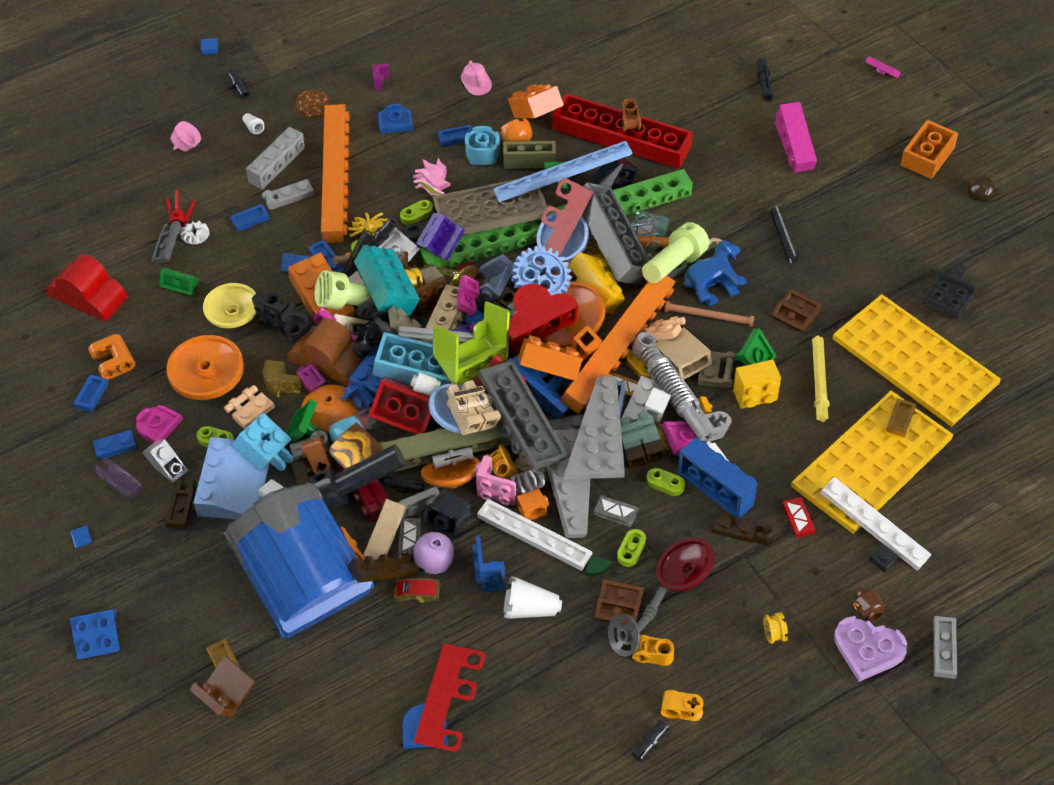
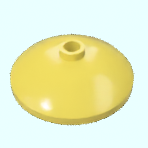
M228 283L218 286L204 300V315L210 323L221 328L242 326L251 321L257 314L251 299L256 293L249 286L240 283Z

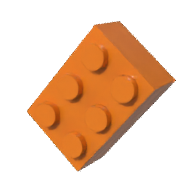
M533 84L528 86L526 91L514 92L513 96L508 98L514 118H536L564 105L558 87L550 86V84L544 86L543 84Z
M926 120L903 151L900 166L932 179L954 150L959 133Z
M535 336L524 337L518 356L519 364L575 381L583 360L576 348L566 346V349H564L558 343L552 341L543 343L540 341V338Z

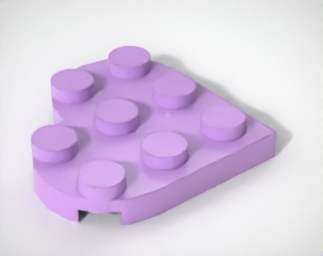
M853 616L839 622L834 633L837 648L859 682L898 665L906 656L907 642L904 635L897 629L894 631L890 628H885L883 625L874 627L870 621L867 620L865 622Z

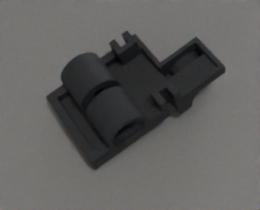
M957 262L953 271L948 268L942 271L939 279L924 298L923 304L956 319H960L976 289V286L962 280L966 265Z
M268 292L264 296L255 294L251 298L259 323L264 327L274 329L278 333L285 334L289 342L302 338L311 329L308 316L295 311L294 304L289 305L287 301L283 304L281 295L278 292Z

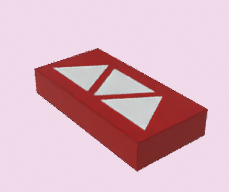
M802 497L783 501L782 507L795 538L815 534V527Z

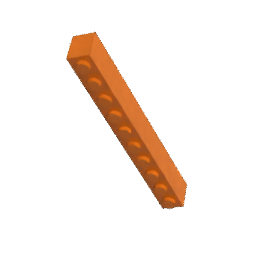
M345 104L325 105L321 234L322 240L324 239L326 243H343L345 235H348L347 224H345V222H348V212L345 211V209H348V198H345V196H348V185H345V183H349L348 173H346V170H349V163L346 158H349V149L346 148V146H349V135L346 134L349 133V123L347 121H350L349 111H346Z
M666 275L658 283L647 282L580 371L576 381L574 380L565 391L560 402L577 414L582 409H587L597 377L612 376L609 374L610 371H616L621 363L618 360L620 358L624 359L630 351L628 347L630 345L633 347L638 333L644 332L648 327L647 321L651 323L657 315L655 310L658 309L660 311L666 302L664 298L669 299L674 292L672 287L676 281Z

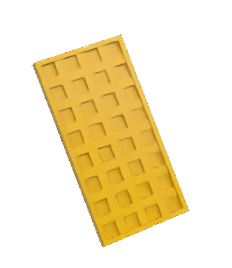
M882 294L833 334L832 339L951 427L991 392L1001 380Z
M893 391L886 394L791 483L793 489L853 534L861 526L821 494V491L834 477L878 511L953 438L951 432L917 408H915L905 437L886 432L897 398L902 399Z

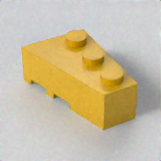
M578 253L566 267L571 269L578 277L576 279L577 282L589 284L599 292L604 301L606 313L612 314L625 300L622 290L618 286L604 258Z

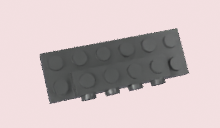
M509 361L479 370L477 375L486 389L485 393L494 411L498 410L501 415L499 421L503 426L502 433L504 437H509L511 440L512 451L515 454H519L520 458L525 457L532 470L566 460L568 457L567 452L514 362Z

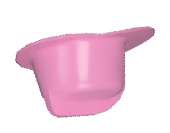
M470 60L461 74V80L469 93L478 96L485 95L491 90V80L481 64L473 63Z
M180 122L174 128L170 138L174 144L173 150L178 148L185 152L196 147L201 140L199 131L188 122Z

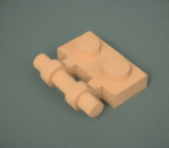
M676 316L671 317L670 320H656L654 323H650V327L646 328L645 332L651 334L656 341L675 338L681 332L682 328L680 325L685 324V318H678Z
M255 385L249 389H244L240 396L232 398L228 401L229 404L224 407L227 413L232 410L236 411L232 414V417L244 429L262 413L266 415L275 408L274 403L262 392L256 397L253 395L258 391ZM245 400H248L249 402L243 407L240 405Z

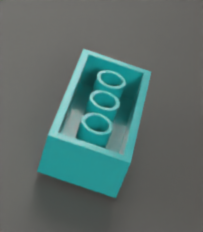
M363 245L354 263L378 311L388 313V309L394 305L397 309L402 308L410 316L420 298L395 250Z

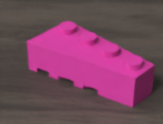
M800 102L780 105L778 112H776L775 126L788 156L790 167H792L794 173L814 170L817 159Z

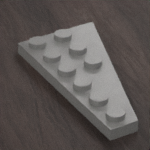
M617 376L597 377L564 474V480L621 478L625 476Z
M579 429L554 430L568 457L566 460L546 466L565 537L582 538L586 536L588 528L590 479L564 480V474Z

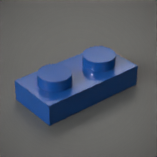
M131 430L93 441L98 460L136 449Z

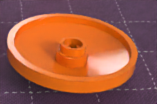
M570 282L571 284L567 288L566 294L573 297L579 304L577 322L542 339V342L552 341L558 343L561 348L566 349V346L571 347L575 342L574 337L587 325L597 333L605 318V304L599 292L589 284Z
M215 335L198 336L183 342L172 352L167 362V376L173 389L180 395L195 400H209L226 394L237 385L244 370V362L239 348L232 341Z

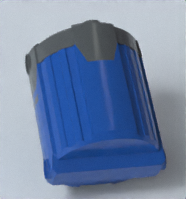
M311 483L289 488L283 487L266 494L254 502V506L230 523L226 531L223 532L228 546L236 555L272 618L281 638H290L368 595L371 589L374 588L373 581L358 583L347 567L351 560L357 557L323 501L319 489Z

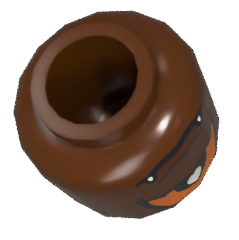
M864 589L859 591L853 602L856 612L865 621H876L884 614L885 605L877 592L873 590L867 591Z

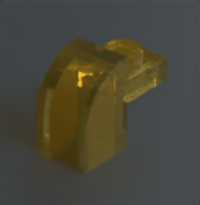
M265 361L263 378L266 389L271 395L280 397L282 391L287 393L301 392L300 376L287 375L284 362Z

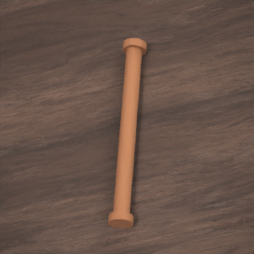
M666 301L665 312L673 311L749 324L750 327H753L754 316L746 317L670 304V301Z

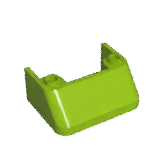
M488 301L485 302L484 320L474 326L473 338L460 345L459 335L438 325L433 326V355L452 383L461 386L467 381L477 378L479 370L485 369L497 354L503 358L502 363L506 362L509 347L510 311Z

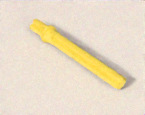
M818 335L812 339L816 398L814 407L816 408L817 420L825 422L828 419V407L830 404L827 400L823 337Z

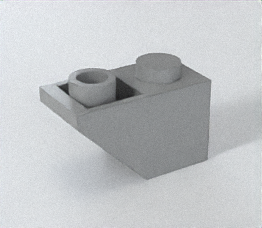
M157 440L142 452L152 466L172 483L188 471L166 440Z

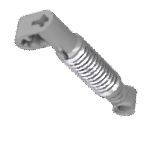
M646 332L639 333L632 347V353L636 357L641 358L647 365V371L654 382H656V385H658V388L660 390L663 388V391L671 395L669 403L674 407L676 413L686 420L699 440L708 442L723 438L731 424L730 416L722 411L705 415L699 407L698 399L675 367H673V364H671L666 356L661 355L658 348H656L655 338Z

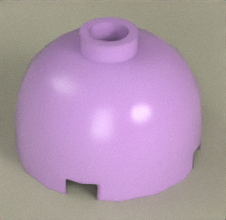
M439 532L424 534L418 539L413 549V559L418 568L420 566L428 574H439L446 571L454 558V546L451 540Z

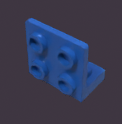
M476 536V544H472L476 585L481 586V593L506 590L504 561H491L483 564L480 536Z
M116 609L70 618L77 659L120 651L114 619L117 617Z

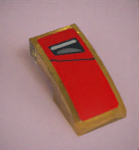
M426 578L396 580L394 598L398 602L417 599L420 603L439 600L441 582Z

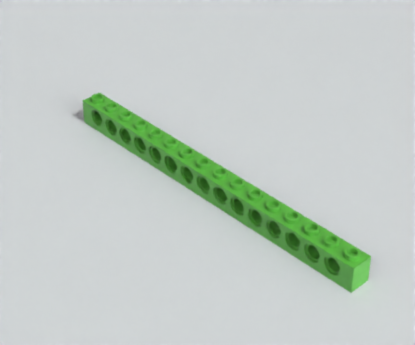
M681 169L612 191L625 215L690 196L692 195L693 183L686 171ZM562 205L556 208L559 210H564L566 205ZM533 220L524 224L518 223L508 227H499L489 231L463 235L448 261L420 248L422 264L424 268L435 266L439 272L471 261L475 262L537 243V232L542 220Z

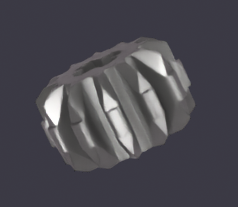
M540 468L536 470L531 469L513 475L510 478L511 481L516 483L517 495L536 490L545 485V478Z

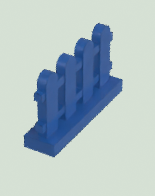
M517 356L513 359L510 358L507 362L513 361L520 374L526 378L525 383L538 405L554 419L563 418L570 408L560 402L562 396L556 391L563 385L568 388L571 385L569 379L552 374L554 377L546 383L543 378L548 374L547 372L536 369L532 371L529 367L520 365Z

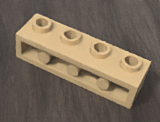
M445 285L426 326L427 329H433L434 325L449 331L457 329L458 322L462 321L464 312L457 308L459 287ZM423 340L425 343L433 344V340Z

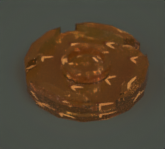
M311 89L299 94L295 104L297 111L301 115L316 117L325 113V105H329V99L323 91L318 92Z

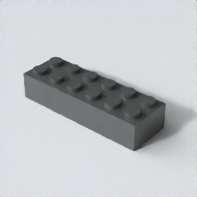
M586 183L583 187L593 191V194L583 212V216L606 259V263L610 266L614 278L618 282L642 285L646 281L642 268L650 260L611 187Z

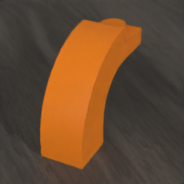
M587 325L574 337L575 342L571 347L576 348L583 358L582 366L596 352L602 340Z

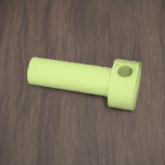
M686 222L677 228L669 237V245L643 266L642 273L644 278L650 283H658L685 259L687 262L697 260L706 252L709 246V239L705 230L693 222Z
M325 270L316 281L315 301L321 308L340 310L345 304L359 306L364 301L372 298L365 284L349 282L347 275L344 273Z

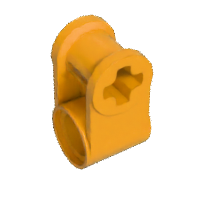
M502 444L490 455H485L492 457V469L499 478L510 480L513 475L518 474V470L511 460L509 452Z
M640 635L638 649L632 654V658L640 663L667 666L674 660V645L668 639ZM662 651H667V652H669V653H667V654H662V653H660V652H662Z
M666 690L663 695L660 713L670 719L698 721L703 715V699L697 694Z

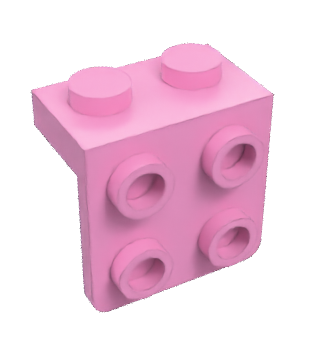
M484 455L482 462H478L475 470L477 496L485 500L498 501L503 505L514 506L516 503V483L492 476V457Z

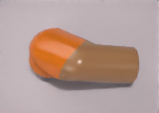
M348 252L343 256H334V264L345 265L351 253Z

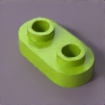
M421 200L404 208L400 212L401 222L405 225H410L431 216L433 205L428 200Z
M210 426L200 428L196 434L199 444L208 447L210 437L234 440L232 433Z
M653 468L648 471L646 481L651 488L671 496H679L684 492L685 482L680 476L660 468Z
M632 529L627 532L617 554L618 562L622 566L630 567L638 561L646 544V535L643 531Z

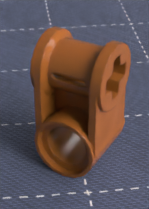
M632 98L625 99L622 102L623 131L627 129L641 130V116L638 103Z
M320 435L301 443L303 452L315 474L332 467V459L327 453V447ZM319 463H326L327 465L325 468L323 466L319 467Z

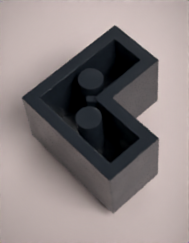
M621 158L601 165L594 174L591 183L611 187L612 190H615L621 186L622 182L631 184L640 169L625 158Z

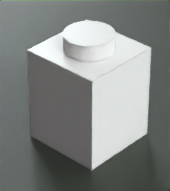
M653 388L643 411H647L649 416L659 423L671 395L663 390Z

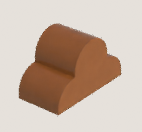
M324 318L317 326H311V329L296 342L287 354V361L298 366L306 365V367L312 363L321 376L348 387L350 376L366 358L368 353L364 357L357 356L353 351L354 342L350 332L339 322Z

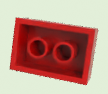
M384 377L379 384L369 417L414 434L427 433L433 418L429 410L430 397L413 391L412 386Z

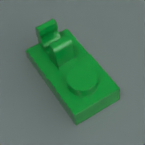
M167 268L160 270L159 287L191 296L194 294V288L198 285V278Z

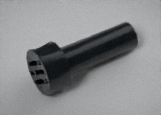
M395 444L340 472H336L331 467L311 476V484L316 485L329 511H332L348 503L349 493L406 466V462L401 450Z

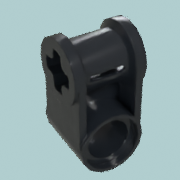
M371 321L364 324L359 330V334L353 343L354 353L359 357H364L367 352L378 348L383 333Z

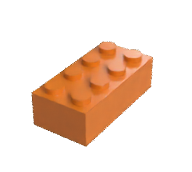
M322 253L288 267L289 279L311 317L321 309L315 301L316 281L323 271H332ZM345 304L340 310L324 308L331 315L339 314L355 318L353 305Z

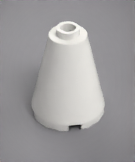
M510 577L508 584H511V589L506 591L504 618L556 616L557 612H561L562 600H559V595L517 577Z

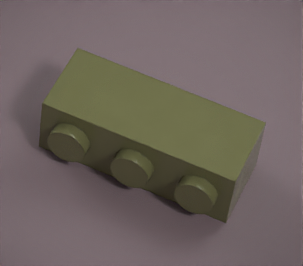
M555 141L503 142L504 169L544 168L545 162H556Z

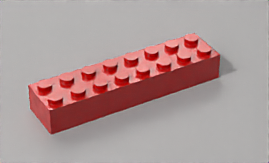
M568 93L562 99L564 105L557 108L553 113V130L606 147L626 141L632 155L680 169L692 147V131L641 116V130L627 129L623 131L622 110Z

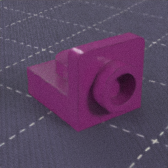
M389 64L372 65L375 91H380L384 78L390 77Z
M312 363L307 367L306 365L301 366L296 371L297 374L294 378L296 382L299 380L309 393L326 382Z

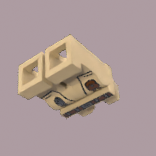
M472 380L464 383L462 386L463 390L461 391L456 384L448 387L446 393L449 399L446 405L450 408L462 435L478 432V430L483 431L495 428L501 415L498 410L494 411L486 393H484L485 389L483 386L477 387Z

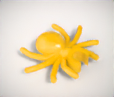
M382 212L371 218V220L368 213H365L367 221L363 218L355 217V222H352L353 227H348V230L356 232L350 234V237L360 234L365 228L373 236L376 233V229L382 227L383 222H386L388 219H377L383 215Z

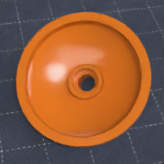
M340 385L318 387L309 393L302 403L303 406L310 399L318 402L310 423L323 429L325 433H329V427L342 419L351 416L357 418L359 409L350 398L342 402L340 398L345 394L343 391L346 387Z
M473 456V459L457 462L454 466L450 464L436 469L433 463H428L422 468L421 476L426 483L432 486L456 488L476 476V466L480 461Z

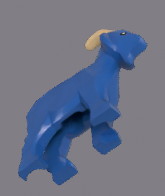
M718 238L709 239L710 246L706 250V252L715 250L713 257L697 260L688 268L687 273L684 275L685 282L683 285L695 289L700 302H706L709 307L717 304L719 300L715 295L708 292V287L719 282L726 289L729 296L732 297L740 292L736 286L747 283L744 277L734 272L728 260L729 257L736 260L735 256L740 253V248Z

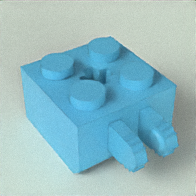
M264 413L243 430L231 445L257 470L262 471L271 463L281 471L286 468L285 462L291 463L293 461V456L285 449L292 439Z

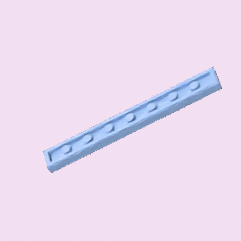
M623 141L498 186L493 190L498 202L560 181L563 178H568L632 155V152L627 142Z

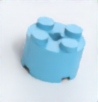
M488 126L472 128L473 131L467 132L465 135L466 157L470 164L494 165L500 156L498 132H494Z

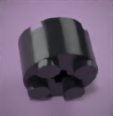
M443 490L424 511L423 517L426 523L429 521L432 525L430 529L433 532L442 533L449 539L451 536L455 538L470 520V504L467 500L460 499L448 490Z

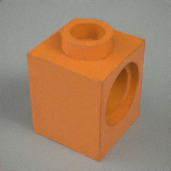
M540 489L517 496V508L521 516L534 520L547 515L549 502L546 495H542Z

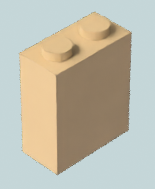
M682 328L675 338L655 343L661 355L666 356L683 380L712 364L710 350L685 328Z

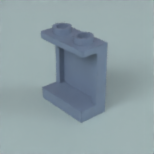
M504 254L481 265L479 271L486 279L483 285L479 287L480 295L475 299L477 308L484 306L485 302H491L501 296L511 276L512 269H514L512 267L514 263Z

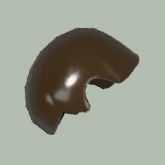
M975 177L968 184L969 196L977 201H989L995 195L994 182L988 177Z

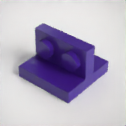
M433 213L416 244L448 261L465 229L451 222L445 215Z

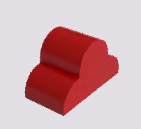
M87 254L78 255L46 288L47 296L105 322L128 297L124 288L116 280L108 276L102 264Z
M526 284L520 287L514 295L513 316L509 322L508 349L510 353L514 354L520 351L524 337L535 336L542 340L577 322L579 311L577 301L570 295L563 293L551 295L545 287L539 284Z

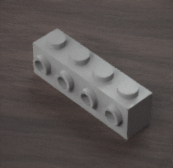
M288 127L246 168L249 183L263 190L305 148L303 133Z

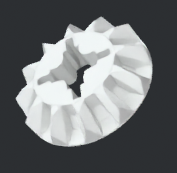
M192 221V224L186 223L185 227L181 228L180 235L182 240L188 244H199L208 238L209 228L206 223L202 224L200 221L197 223Z

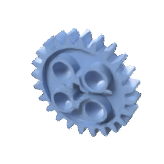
M535 246L534 251L528 248L527 253L522 251L521 257L517 256L516 262L512 266L514 269H512L511 274L515 275L512 281L516 282L514 288H520L526 284H539L547 286V290L551 295L558 293L566 294L567 288L571 284L568 281L572 278V276L568 275L571 269L566 268L569 263H563L564 256L559 258V252L557 251L553 254L552 248L548 251L545 250V246L541 250ZM535 261H540L542 265H537ZM551 271L556 272L558 275H557V276L552 275V274H551ZM525 275H531L533 279H528Z

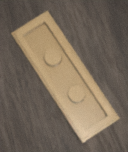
M386 499L364 552V557L372 556L373 559H378L381 554L387 555L406 506Z

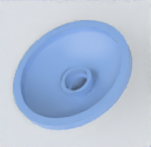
M553 212L546 217L547 221H555L557 214ZM582 216L560 256H564L562 262L573 260L578 253L584 251L588 244L589 227ZM543 222L537 232V244L540 250L546 245L554 228Z
M453 384L439 386L430 396V413L435 421L445 429L461 433L450 408L446 405L449 399L446 391Z

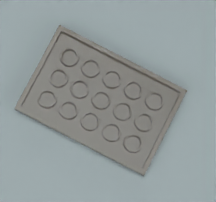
M515 180L432 196L437 214L441 213L451 222L465 229L463 235H471L475 232L489 231L494 228L541 220L547 204L540 188L498 202L493 189Z

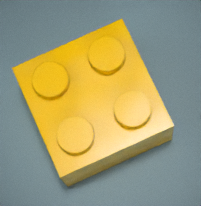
M774 360L736 368L733 392L741 409L777 401L781 376Z

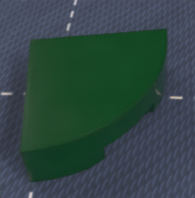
M591 555L585 576L594 577L597 574L606 572L611 565V560Z

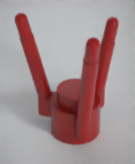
M176 190L175 210L173 212L170 200L167 197L166 204L169 224L172 225L174 221H178L181 227L186 223L188 224L196 200L192 201L185 216L184 212L179 209V190Z

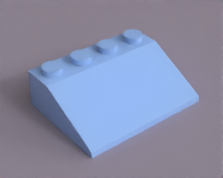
M210 437L194 499L197 516L237 519L241 514L254 506V502L262 498L258 495V490L265 485L270 463L262 471L257 470L231 446L235 440Z

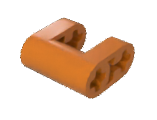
M119 334L96 341L88 348L94 360H100L110 355L113 356L112 359L99 365L98 371L102 378L112 379L135 367V361Z

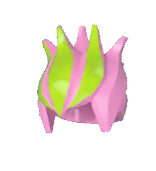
M439 158L437 159V164H431L423 160L425 168L415 170L419 174L413 175V178H418L414 180V183H419L415 188H423L431 196L445 194L441 190L451 185L445 181L446 166L440 162Z

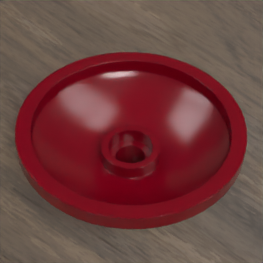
M687 538L673 544L663 553L657 564L656 574L659 582L663 587L671 591H684L697 586L708 576L713 567V549L705 540L700 538Z

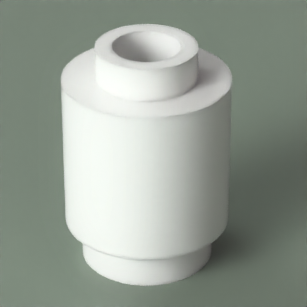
M419 372L418 375L413 376L410 386H413V391L430 397L433 391L440 386L441 382L437 381V378Z

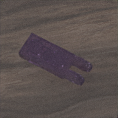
M106 457L102 462L108 468L107 471H104L98 465L93 467L94 472L128 501L144 489L138 480L117 463L114 464Z

